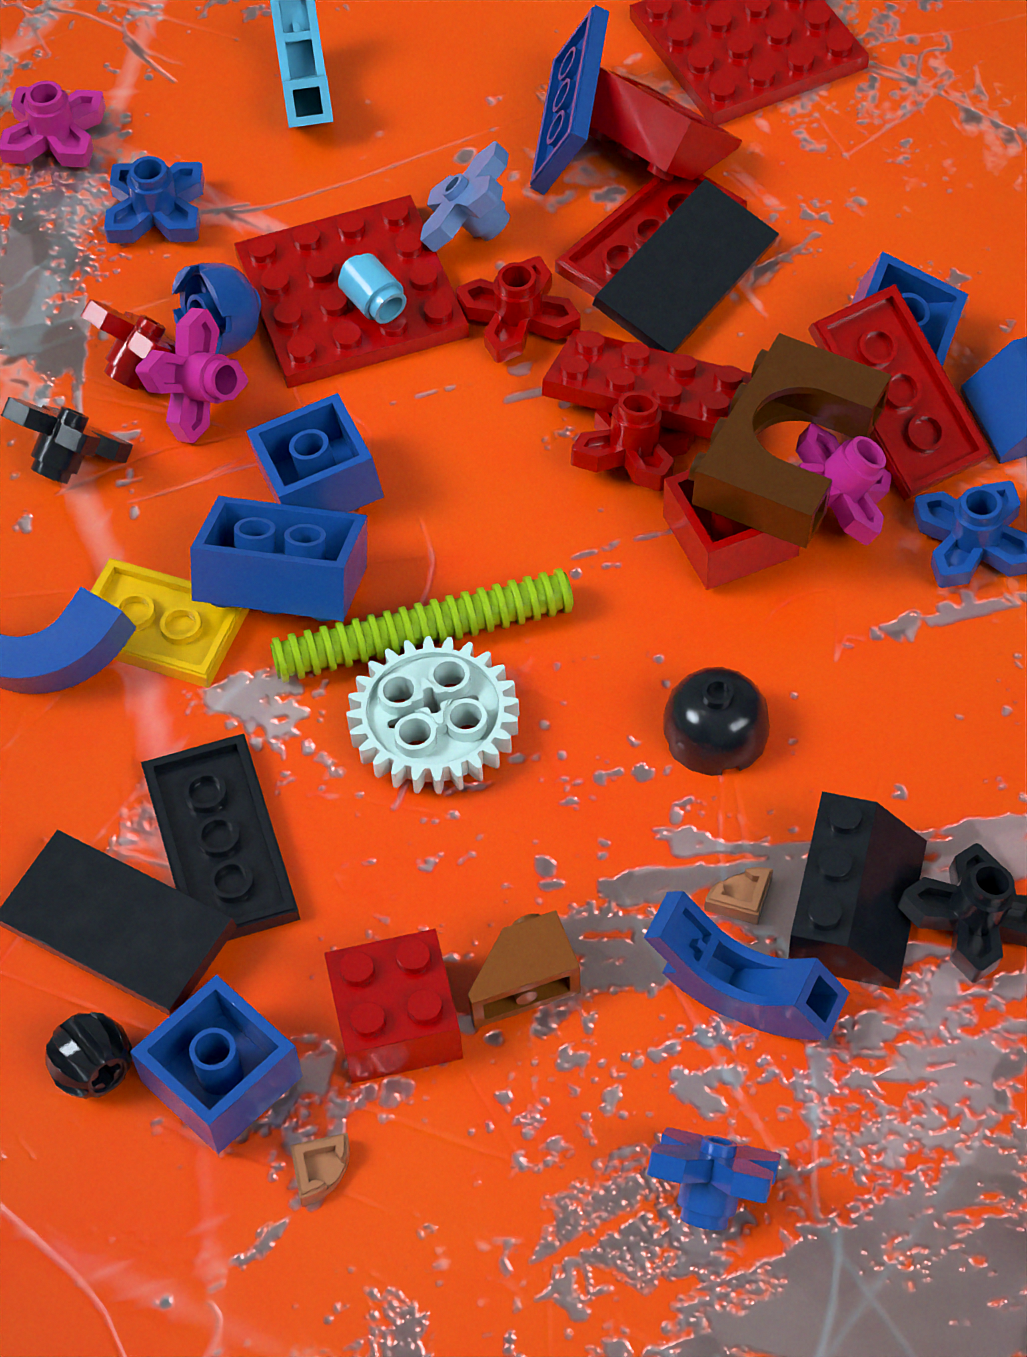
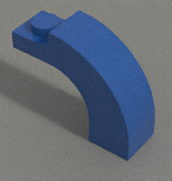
M80 587L59 618L44 630L21 637L0 634V688L18 693L41 694L60 691L84 682L101 671L118 655L136 630V626L122 610L85 588Z
M684 891L667 892L644 936V939L667 961L662 974L678 988L711 1010L769 1034L794 1039L828 1040L850 993L818 958H777L757 952L737 942L723 932Z

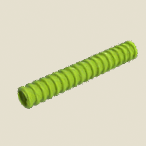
M562 568L554 569L553 575L548 576L546 572L538 573V578L533 580L529 575L524 576L521 583H516L512 579L508 580L507 586L501 587L499 583L492 584L491 590L485 591L484 587L476 588V594L472 595L468 591H462L459 598L454 599L453 595L450 594L445 596V601L438 602L436 598L430 599L427 606L417 602L413 605L414 609L407 610L405 606L398 607V613L391 614L390 610L382 611V617L375 618L374 614H368L365 621L360 622L356 617L351 619V624L344 626L342 621L336 622L335 628L329 630L326 625L319 627V632L312 633L310 629L304 630V636L296 637L295 633L287 635L288 640L280 641L279 637L272 638L270 648L278 679L286 683L290 681L289 676L297 675L298 679L305 678V672L313 671L314 675L321 674V668L328 667L330 671H335L338 664L344 663L345 667H351L354 660L360 659L363 664L369 662V657L374 655L378 660L384 659V653L387 648L400 655V649L404 648V641L407 640L416 649V645L424 644V640L428 636L431 637L432 641L438 640L440 644H443L447 637L454 636L455 640L463 639V633L469 632L471 636H477L480 629L485 628V631L489 633L494 631V626L500 625L503 629L509 628L512 621H516L518 625L525 624V620L528 617H531L533 621H538L541 619V614L546 613L548 617H554L557 610L561 609L564 613H570L574 606L573 594L566 572H563Z

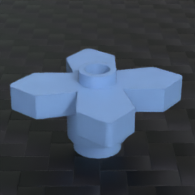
M497 141L492 142L479 152L463 175L461 173L455 176L449 175L431 189L427 206L434 213L423 225L420 240L432 252H436L452 240L461 226L473 237H480L484 241H489L496 237L507 225L510 214L505 210V202L501 200L503 187L496 179L507 167L509 153Z

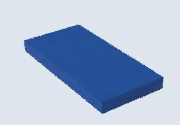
M597 5L589 10L552 62L530 180V188L544 195L588 139L609 11Z

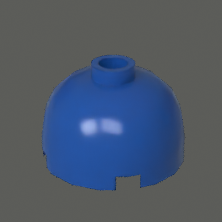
M215 262L185 266L177 273L172 285V295L180 293L181 308L173 309L175 323L177 324L191 308L208 309L220 329L215 354L228 356L246 346L256 332L261 310L260 296L247 277L233 266Z

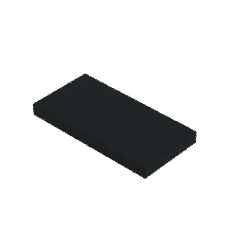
M704 179L597 293L592 305L648 347L675 354L772 247L779 233L711 182Z
M244 733L141 762L176 890L231 917L237 927L227 941L300 920L297 904Z
M58 829L0 907L1 927L169 1016L186 1002L237 927L234 920L224 913Z

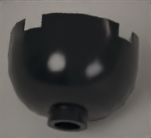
M707 667L687 675L672 689L663 714L664 735L669 743V751L674 759L691 771L709 776L722 775L723 769H732L739 766V771L750 767L763 754L769 737L768 708L766 699L760 689L752 680L739 671L725 667Z

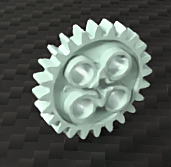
M428 636L424 640L423 649L416 650L413 644L407 640L404 641L405 654L398 656L394 651L387 648L385 650V665L375 661L368 662L370 677H356L357 692L349 693L350 711L346 713L353 748H359L362 764L373 762L374 774L377 778L391 771L392 783L395 788H398L408 778L412 779L414 793H419L425 782H432L435 792L441 794L444 781L452 780L459 790L463 789V775L468 773L476 780L482 781V764L498 768L500 766L498 751L511 752V736L518 735L519 699L515 695L514 681L506 680L505 666L501 664L492 667L491 653L489 651L474 658L473 643L468 642L460 651L454 650L452 637H447L442 648H435L431 637ZM447 684H456L454 687H443ZM400 699H405V700H407V701L401 702V703H395V702H394V701L400 700ZM465 725L475 726L471 729H460V727ZM413 741H424L420 745H409Z

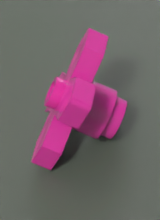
M40 81L30 87H17L11 107L14 118L20 123L4 129L0 138V157L2 162L28 164L50 149L61 166H89L94 147L91 135L85 130L100 124L106 108L103 92L77 89L70 95H67L60 85L53 81Z
M191 308L176 324L175 354L151 350L135 369L148 392L171 393L166 423L176 439L181 442L195 443L210 426V403L218 404L225 400H234L248 384V378L238 360L229 359L222 354H215L220 329L208 309Z
M810 423L798 438L795 451L803 461L798 467L832 479L828 507L832 508L845 533L868 546L881 533L884 516L876 504L889 492L892 478L891 473L883 468L886 465L885 454L878 444L864 436H857L853 440H847L840 445L834 435L817 424Z

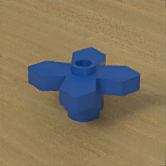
M145 156L133 163L113 164L110 176L112 196L121 202L106 210L104 230L107 242L134 243L153 226L170 242L197 241L200 229L198 208L189 202L203 195L205 177L202 163L175 162L172 166L168 167L158 157Z
M1012 481L972 487L966 490L958 499L953 498L944 491L915 497L913 513L919 531L943 541L932 552L931 567L937 585L940 588L969 584L981 560L1008 577L1027 574V533L1009 526L1018 517L1021 505Z
M667 1127L662 1133L660 1144H655L651 1150L647 1175L680 1183L677 1203L682 1207L680 1219L683 1222L702 1229L725 1230L729 1218L736 1215L739 1198L767 1203L771 1185H774L777 1178L781 1154L751 1146H737L736 1142L723 1137L703 1136Z

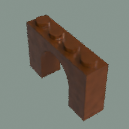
M779 333L769 351L762 349L757 355L752 368V379L748 384L742 382L738 386L732 400L731 413L728 418L721 416L718 419L711 434V446L707 453L700 451L696 455L688 476L689 481L694 482L692 504L806 549L826 515L832 479L773 456L763 448L756 436L767 427L780 422L806 421L852 438L857 436L869 438L885 410L892 375Z

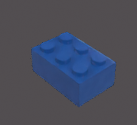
M218 496L190 547L192 601L211 603L216 607L222 608L234 606L256 609L267 614L285 613L307 616L318 621H344L367 568V515Z

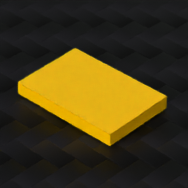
M109 558L91 590V593L122 610L136 626V630L113 660L206 688L210 687L249 611V608L234 606L222 608L216 607L211 603L192 601L191 581L113 558Z

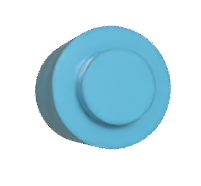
M370 253L355 255L343 264L338 279V286L366 318L376 320L380 324H385L394 320L403 311L407 300L403 294V286L376 256Z

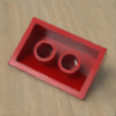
M600 67L588 134L605 143H609L613 139L619 143L616 151L631 160L640 162L644 158L650 163L647 167L649 172L670 182L674 175L693 181L739 148L742 142L740 138L642 82Z

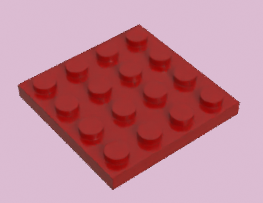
M642 0L630 5L631 21L705 119L716 125L868 68V52L825 0Z
M411 195L234 243L236 256L242 272L260 296L261 310L259 316L287 388L469 337L468 322L437 253L432 252L420 240L424 224ZM373 254L403 286V294L407 299L406 305L394 320L380 324L376 320L366 318L339 288L338 279L341 268L349 258L355 255Z

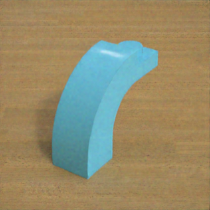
M270 0L289 128L334 122L315 0Z

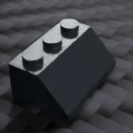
M822 791L791 930L788 959L818 958L835 977L899 990L912 921L898 908L897 904L904 890L920 880L927 840L878 802Z

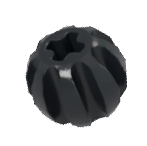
M96 1012L88 1014L77 1013L58 1025L53 1031V1036L46 1045L45 1063L56 1086L67 1094L83 1099L90 1097L99 1098L108 1094L125 1079L126 1073L132 1066V1056L130 1053L132 1045L122 1025L109 1016Z

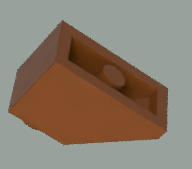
M556 910L543 915H525L517 919L512 925L502 929L468 993L470 1016L474 1029L581 993L580 966Z

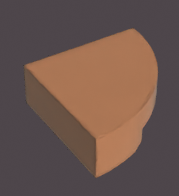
M751 867L745 869L744 873L736 874L724 881L717 882L707 894L704 910L758 925L773 879V869Z
M348 1133L290 1145L302 1207L313 1204L327 1196L342 1180L350 1159Z

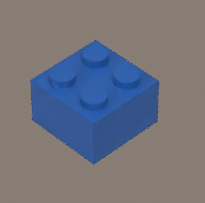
M338 393L246 431L259 469L275 502L278 504L348 513L384 498L373 458Z
M217 974L130 1051L141 1082L217 1154L222 1152L303 1076L296 1046Z

